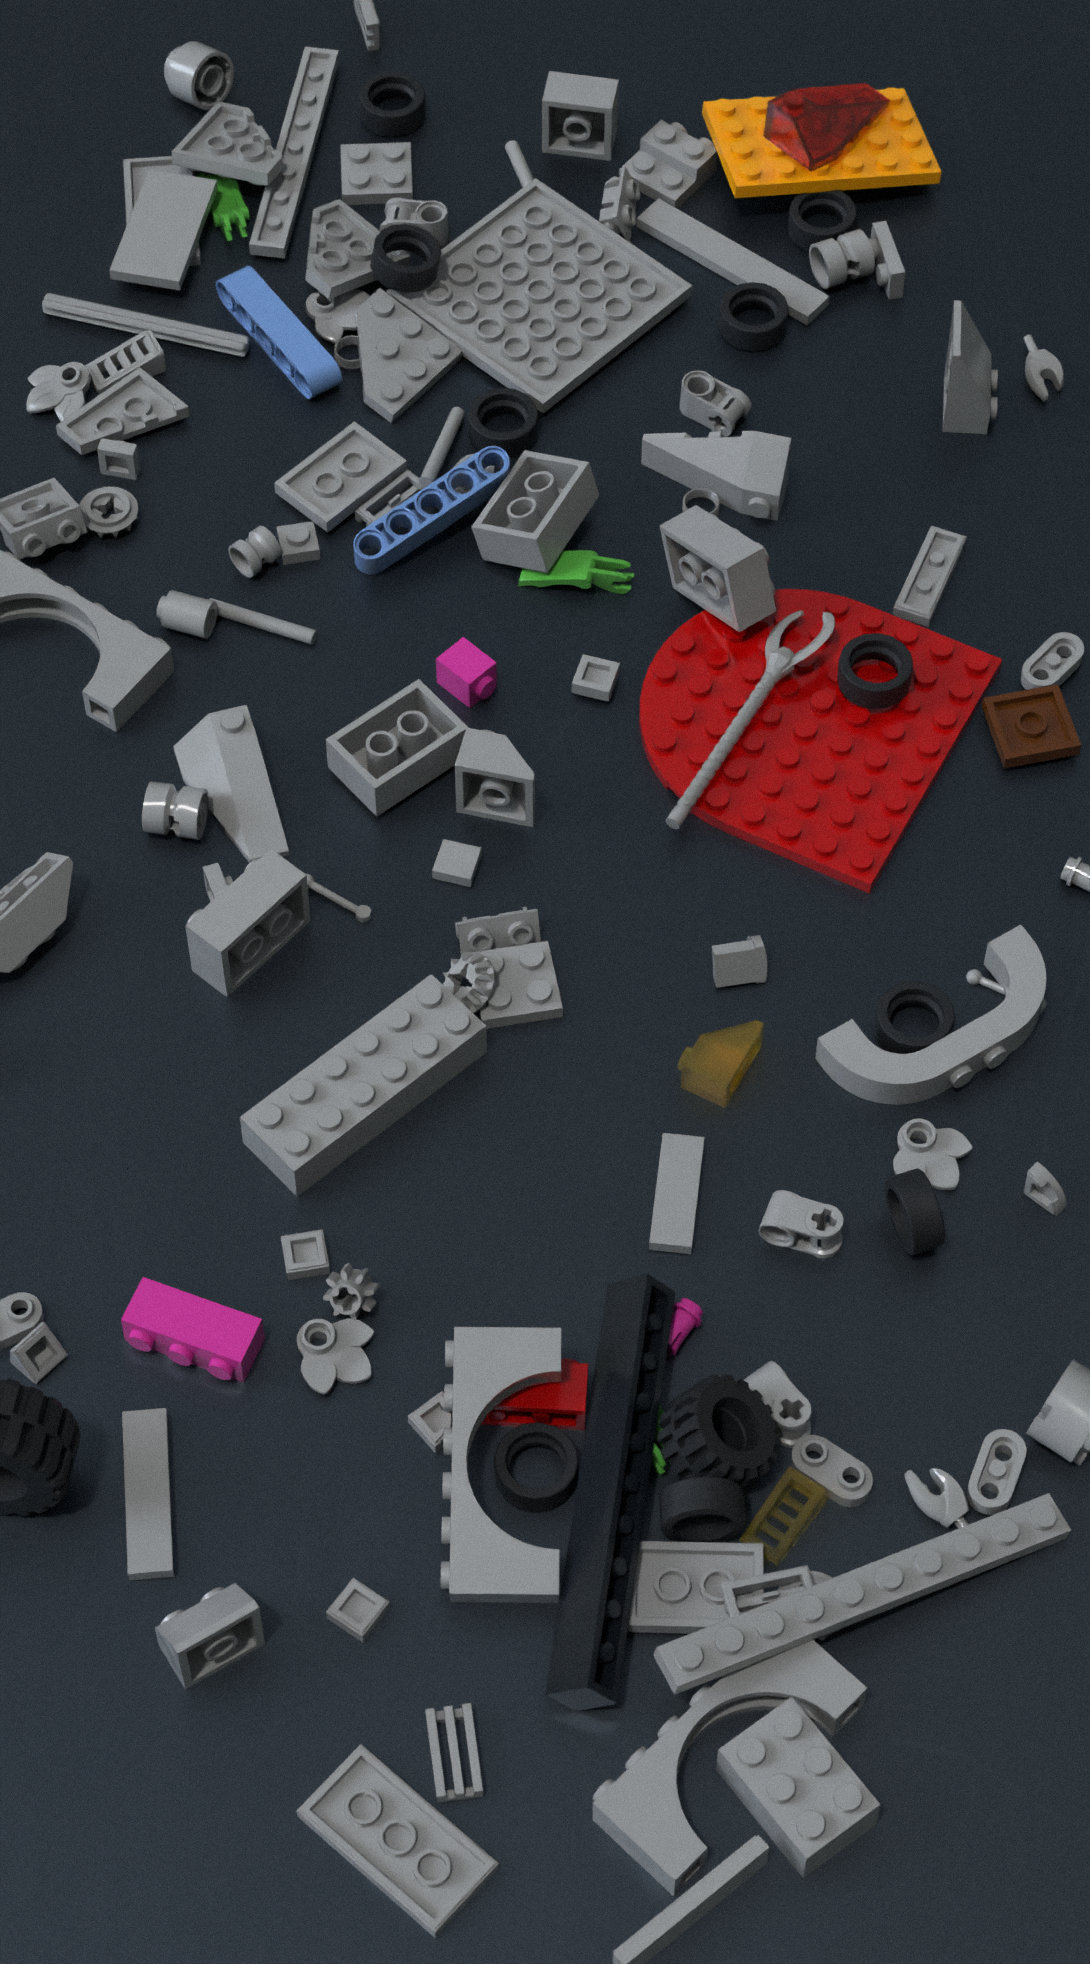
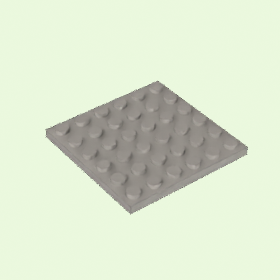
M535 178L441 249L437 278L430 287L419 292L410 293L389 289L386 293L462 350V356L505 387L527 394L535 402L537 410L544 414L692 296V285Z

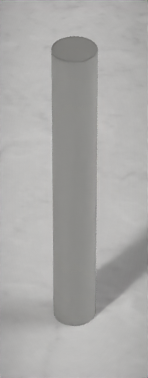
M512 140L506 143L505 149L523 188L533 181L534 178L518 142Z
M453 407L421 474L419 484L423 488L436 480L465 416L464 410L460 407Z
M209 599L216 601L218 604L217 616L313 645L316 641L317 630L217 599Z

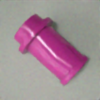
M682 1298L680 1302H674L667 1348L668 1355H675L692 1328H697L702 1323L700 1318L703 1315L702 1309L695 1302L687 1298Z

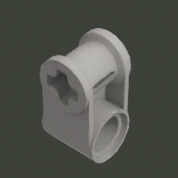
M400 197L392 198L386 203L384 210L386 220L380 225V232L392 225L408 224L418 226L430 232L438 240L440 247L448 243L450 239L448 213L443 203L435 200H409Z
M700 370L691 371L682 379L681 413L687 418L706 426L713 432H722L723 436L731 435L739 418L748 415L752 409L751 401L744 392L721 382L707 372Z
M779 1190L772 1194L758 1233L762 1239L772 1245L791 1248L811 1254L817 1258H829L836 1255L842 1248L843 1237L841 1230L843 1229L844 1219L840 1210L831 1204H824L800 1197L790 1191ZM826 1215L830 1216V1223L826 1222ZM818 1239H821V1247L818 1246Z
M769 1361L743 1379L749 1383L750 1390L754 1391L756 1389L762 1395L761 1400L765 1406L769 1404L773 1413L770 1415L772 1420L777 1421L779 1431L775 1433V1436L780 1439L781 1446L793 1448L799 1439L811 1435V1422L809 1421L811 1417V1404L793 1385L777 1363Z

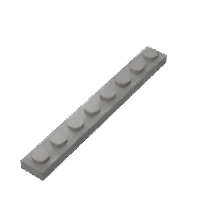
M307 46L304 48L276 147L283 156V169L268 186H265L249 243L251 255L284 259L286 257L337 71L339 50Z

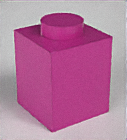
M462 637L436 658L437 683L467 707L471 708L479 700L488 698L497 687V664L479 648Z

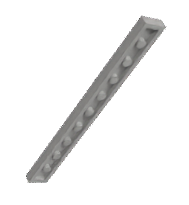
M1050 1493L660 1645L656 1647L653 1656L672 1692L676 1695L1068 1538L1071 1528Z

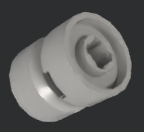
M860 229L839 235L837 241L829 238L811 244L809 248L812 272L823 289L846 282L847 277L855 280L874 272L875 259L872 246L866 234Z
M149 782L142 809L143 831L167 835L171 830H174L177 837L200 840L205 830L208 815L209 796L207 789L184 786L180 791H177L174 784Z

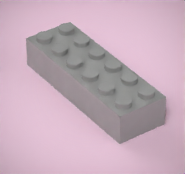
M430 974L240 1116L243 1143L298 1197L487 1053L486 1025Z

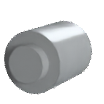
M171 590L167 596L160 598L156 616L161 619V626L164 628L207 639L215 627L218 604L216 601Z

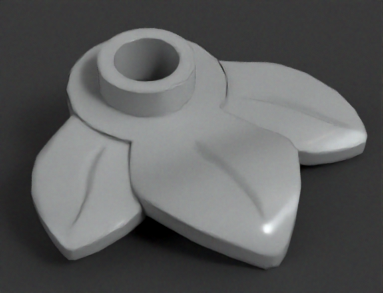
M353 289L328 299L318 291L307 298L305 310L310 320L315 323L317 334L323 339L336 344L342 338L344 330H356V309L370 296L361 290Z
M69 362L61 367L45 365L35 370L28 377L29 382L34 386L27 397L28 413L34 414L55 409L59 420L63 421L83 407L86 403L84 394L88 391L91 380L87 367L79 362Z
M912 1119L905 1123L898 1132L897 1145L900 1150L893 1160L894 1173L897 1175L918 1168L925 1173L932 1187L939 1190H953L957 1188L960 1174L956 1159L971 1152L972 1145L962 1133L955 1129H936L931 1122L925 1119ZM918 1138L923 1140L925 1143L917 1144L912 1142L911 1140Z
M346 1318L333 1324L324 1319H312L305 1323L297 1334V1347L303 1356L301 1374L310 1388L317 1393L325 1395L331 1390L336 1379L342 1383L349 1384L369 1380L371 1378V1365L361 1347L371 1340L374 1335L373 1329L362 1321L353 1318ZM317 1338H321L326 1341V1343L321 1346H314L311 1344V1342Z

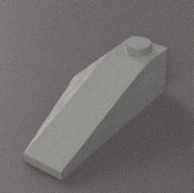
M742 431L739 437H723L722 432H709L708 437L692 438L687 433L644 434L642 438L641 464L691 489H709L718 496L721 504L741 514L778 521L788 488L792 438L759 431Z
M247 704L207 714L173 746L183 782L190 787L207 789L209 814H213L225 828L226 835L249 863L255 858L262 857L270 848L282 857L289 856L287 841Z

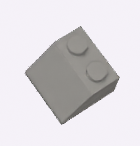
M466 728L455 762L456 812L533 827L535 823L534 772L506 735L498 734L491 730Z
M236 1583L225 1589L218 1587L209 1591L203 1596L200 1603L185 1611L176 1610L170 1613L161 1621L159 1626L155 1627L159 1647L185 1690L265 1645L259 1606Z

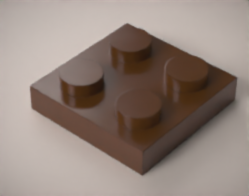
M1058 684L983 698L982 709L1004 768L1080 754L1081 743Z

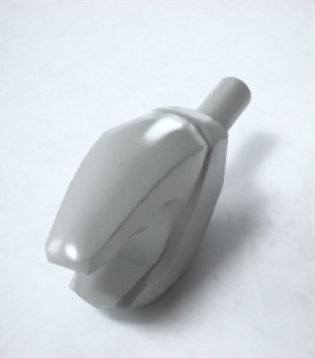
M1028 334L1023 338L1029 351L1025 363L1026 381L1030 389L1043 402L1048 401L1049 394L1044 384V379H1050L1055 388L1060 391L1064 385L1063 368L1059 360L1048 350H1038L1032 335Z
M930 1468V1476L939 1487L941 1493L940 1495H934L912 1470L905 1472L904 1476L910 1494L924 1514L946 1528L953 1524L957 1528L969 1525L963 1517L970 1511L967 1498L959 1483L950 1474L938 1468Z

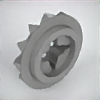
M108 486L95 489L84 496L79 504L87 533L95 531L100 538L105 533H112L117 537L119 531H130L132 523L138 521L137 500L130 492L119 487ZM112 505H114L115 514H111L109 518L103 519V514L111 510Z
M464 951L460 959H451V969L449 972H442L445 977V982L442 985L472 1013L478 1011L489 998L494 985V969L486 956L478 952L470 953ZM463 978L472 983V986L464 987L460 984Z

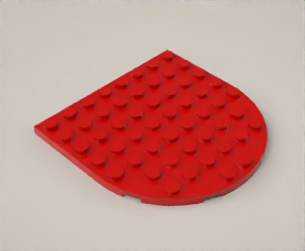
M776 589L773 595L776 612L741 632H738L707 610L693 616L664 642L654 656L643 681L640 696L639 726L647 759L666 790L671 789L679 798L684 795L683 793L687 787L689 788V784L693 778L695 779V775L702 768L701 766L707 761L716 744L720 742V738L726 733L725 731L732 724L731 722L734 717L738 715L737 713L743 707L749 695L755 690L757 683L761 681L766 668L765 645L774 626L791 613L799 610L803 611L805 615L793 620L785 628L779 642V648H789L796 654L811 643L822 630L824 624L822 620L823 612H830L834 616L835 626L830 637L814 653L796 663L790 675L774 684V688L769 692L766 700L763 701V704L757 710V713L751 719L743 734L740 735L737 743L733 745V749L727 754V758L721 763V767L715 772V776L709 781V785L703 790V794L697 799L698 801L691 808L690 812L707 824L870 894L998 675L1002 659L862 602L822 591ZM880 633L892 636L902 642L911 653L913 672L908 694L899 703L888 708L869 709L857 706L846 699L839 689L837 672L842 649L850 640L863 634ZM876 659L864 660L852 667V671L856 676L872 683L887 682L898 675L897 670L892 665Z

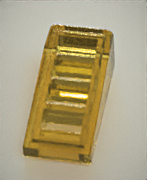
M789 1466L740 1538V1542L763 1543V1557L778 1566L830 1497L827 1490ZM793 1489L809 1498L805 1505L789 1495ZM785 1503L799 1512V1515L796 1519H793L779 1510V1506ZM772 1516L790 1527L786 1534L767 1523ZM761 1530L780 1541L776 1549L756 1537Z

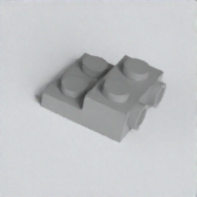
M660 120L640 139V150L623 166H626L632 179L637 180L641 193L654 200L659 198L678 208L716 172L717 151L709 139L702 137L698 140L688 135L686 129L680 123L673 122L670 125ZM622 167L619 169V178L621 176Z
M55 478L0 499V531L3 534L6 546L18 559L37 557L49 547L57 544L72 543L80 535L87 533L80 506Z

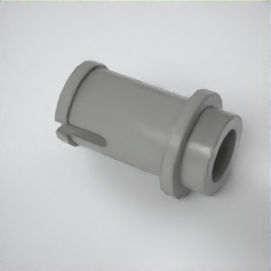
M1070 856L1060 878L1065 880L1066 885L1069 887L1074 884L1090 892V865L1083 863V858L1080 856L1077 859Z

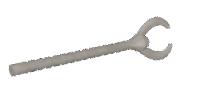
M799 610L791 613L774 626L765 645L766 668L761 681L757 683L755 690L749 695V698H747L743 707L737 713L738 715L732 720V724L726 729V733L720 738V742L716 744L707 761L701 766V770L699 769L695 775V779L693 778L689 784V788L687 787L683 793L684 795L677 802L678 804L675 805L666 818V823L669 827L673 829L680 828L692 810L691 808L698 801L697 799L703 794V790L709 785V781L715 776V772L721 767V763L727 758V754L733 749V745L737 743L740 735L743 734L745 728L763 704V701L766 700L769 692L774 688V684L790 675L796 663L814 653L830 637L835 626V618L832 613L823 612L822 620L824 624L822 630L811 643L796 654L789 648H779V642L785 628L793 620L805 615L803 611Z

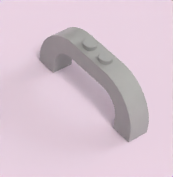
M1022 925L988 942L984 966L1002 986L1005 999L995 1009L920 1051L908 1054L885 1051L874 1045L851 1019L818 1038L815 1059L839 1086L860 1098L877 1103L911 1104L930 1099L953 1086L954 1088L962 1087L973 1078L975 1073L986 1067L992 1069L1000 1065L1033 1032L1039 1020L1046 990V968L1042 954L1035 941Z

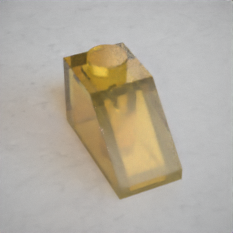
M755 1020L701 1034L694 1047H686L679 1060L678 1069L682 1071L681 1088L726 1108L762 1047L764 1023Z

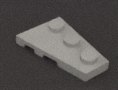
M139 367L58 423L56 430L57 435L79 454L84 455L97 450L101 438L122 441L189 417V407Z

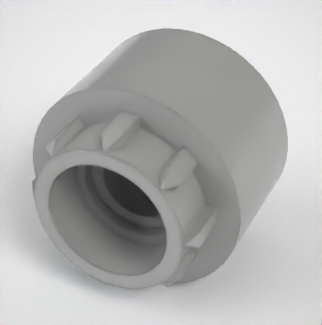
M190 41L175 48L169 54L164 66V77L174 97L200 109L211 110L218 101L223 102L230 92L234 78V67L227 54L198 41ZM198 92V93H200V94H202V95L196 96L195 93Z

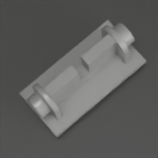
M622 166L620 178L611 177L604 185L602 199L604 209L600 211L599 222L617 234L622 233L625 240L630 242L632 227L636 224V203L640 199L641 193L637 180L632 179L626 166Z
M522 907V910L501 913L497 916L490 917L489 915L471 919L462 917L461 922L455 923L461 955L464 951L471 953L541 942L537 909L527 910V907Z

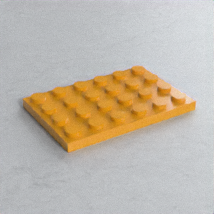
M886 88L884 90L869 91L853 90L851 92L839 93L821 92L809 95L788 94L778 97L756 96L748 99L703 101L702 115L734 198L940 184L941 169L904 88Z

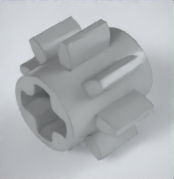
M346 1263L341 1270V1274L332 1272L326 1279L327 1284L332 1288L325 1293L323 1300L330 1301L335 1309L333 1315L337 1316L341 1313L357 1319L362 1309L370 1312L377 1303L371 1295L379 1288V1283H372L367 1267L363 1270L353 1269L350 1263Z

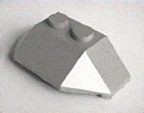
M46 852L37 860L34 866L25 869L0 890V972L10 973L20 968L27 961V956L38 945L50 940L55 934V929L66 920L73 862L69 856Z

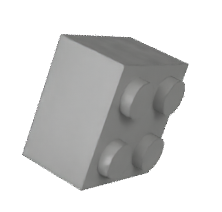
M549 71L542 98V152L611 161L618 132L619 79Z

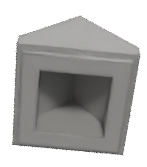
M41 1322L10 1350V1363L33 1383L37 1384L68 1354L46 1323Z

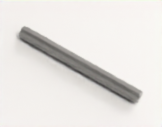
M47 293L42 302L43 312L52 316L134 334L151 330L157 339L239 357H245L249 350V337L242 334L54 293Z

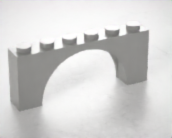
M0 550V623L19 618H49L70 624L85 633L100 652V659L94 676L82 691L86 715L111 730L118 732L174 673L171 647L161 638H153L139 630L133 622L122 620L111 614L103 605L92 603L83 598L72 587L62 586L55 582L42 570L33 569L20 562L14 554Z
M454 1327V1340L445 1341V1367H453V1384H445L444 1411H453L452 1428H444L443 1454L452 1455V1471L443 1472L442 1496L443 1499H451V1517L442 1516V1544H450V1561H441V1589H449L450 1602L559 1603V1549L543 1548L522 1542L494 1524L484 1513L473 1494L467 1468L474 1436L481 1423L498 1404L525 1388L543 1383L561 1382V1328Z
M814 1640L723 1675L712 1687L708 1684L701 1687L689 1703L691 1708L680 1718L674 1715L667 1720L658 1732L657 1736L659 1739L648 1750L645 1747L639 1748L625 1765L627 1770L616 1781L610 1778L597 1789L592 1798L594 1800L592 1820L674 1897L706 1865L708 1847L698 1838L688 1823L682 1810L677 1790L678 1771L692 1743L706 1729L724 1718L752 1710H773L790 1697L797 1702L813 1723L834 1736L864 1706L867 1687Z

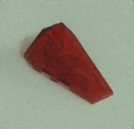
M867 83L793 89L768 101L763 137L812 172L837 160L843 154L844 147L849 142L853 143L858 138L859 131L864 126H870L889 106L890 100Z

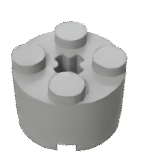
M1073 1359L1045 1401L1040 1413L1033 1420L1026 1434L1070 1463L1073 1461L1079 1466L1090 1451V1369Z

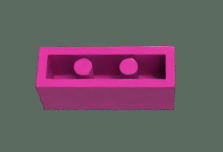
M142 1277L121 1318L124 1338L134 1348L144 1352L154 1350L165 1354L179 1365L189 1366L193 1364L207 1369L211 1375L222 1380H230L232 1378L244 1383L265 1340L261 1318Z

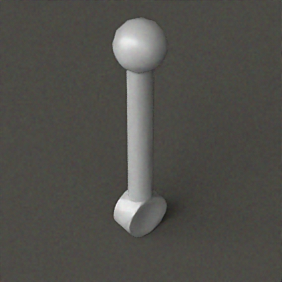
M306 874L308 889H313L355 913V917L359 922H368L371 919V909L369 906L355 905L315 882L311 874Z
M972 969L967 973L966 979L971 985L981 984L1004 995L1002 986L983 977L979 970ZM1043 999L1040 1013L1044 1012L1047 1003L1045 999Z

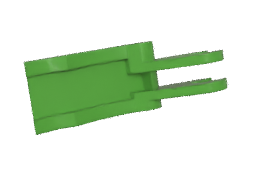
M204 173L197 174V177L217 180L218 190L209 211L215 228L221 227L226 240L230 241L233 240L230 232L232 230L231 224L235 223L241 237H247L245 227H247L246 221L250 220V215L241 196L237 180L235 178H222L217 174L205 176Z
M591 550L562 551L548 573L522 568L518 586L532 585L541 588L550 585H574L582 589H589L594 584L609 592L624 594L631 589L632 585H618L614 581H630L634 577V573L616 570L630 568L631 563L625 560L598 556L597 552Z

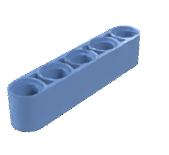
M246 266L216 282V290L224 306L307 399H312L342 383V374L334 358L251 266Z
M488 446L481 449L362 529L353 541L354 561L357 569L367 575H376L384 571L492 498L510 472V460L507 452L497 446ZM489 466H496L501 470L497 473H489L484 469ZM459 486H465L471 489L469 492L464 494H460L454 491V489ZM428 507L440 509L436 514H428L423 510ZM398 527H405L410 530L405 535H398L393 532ZM367 548H376L379 550V552L373 556H368L362 553V551Z

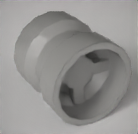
M261 525L249 532L246 541L238 540L229 546L228 549L229 556L235 567L244 576L249 578L260 572L263 564L273 563L282 555L281 547L275 536L266 527Z

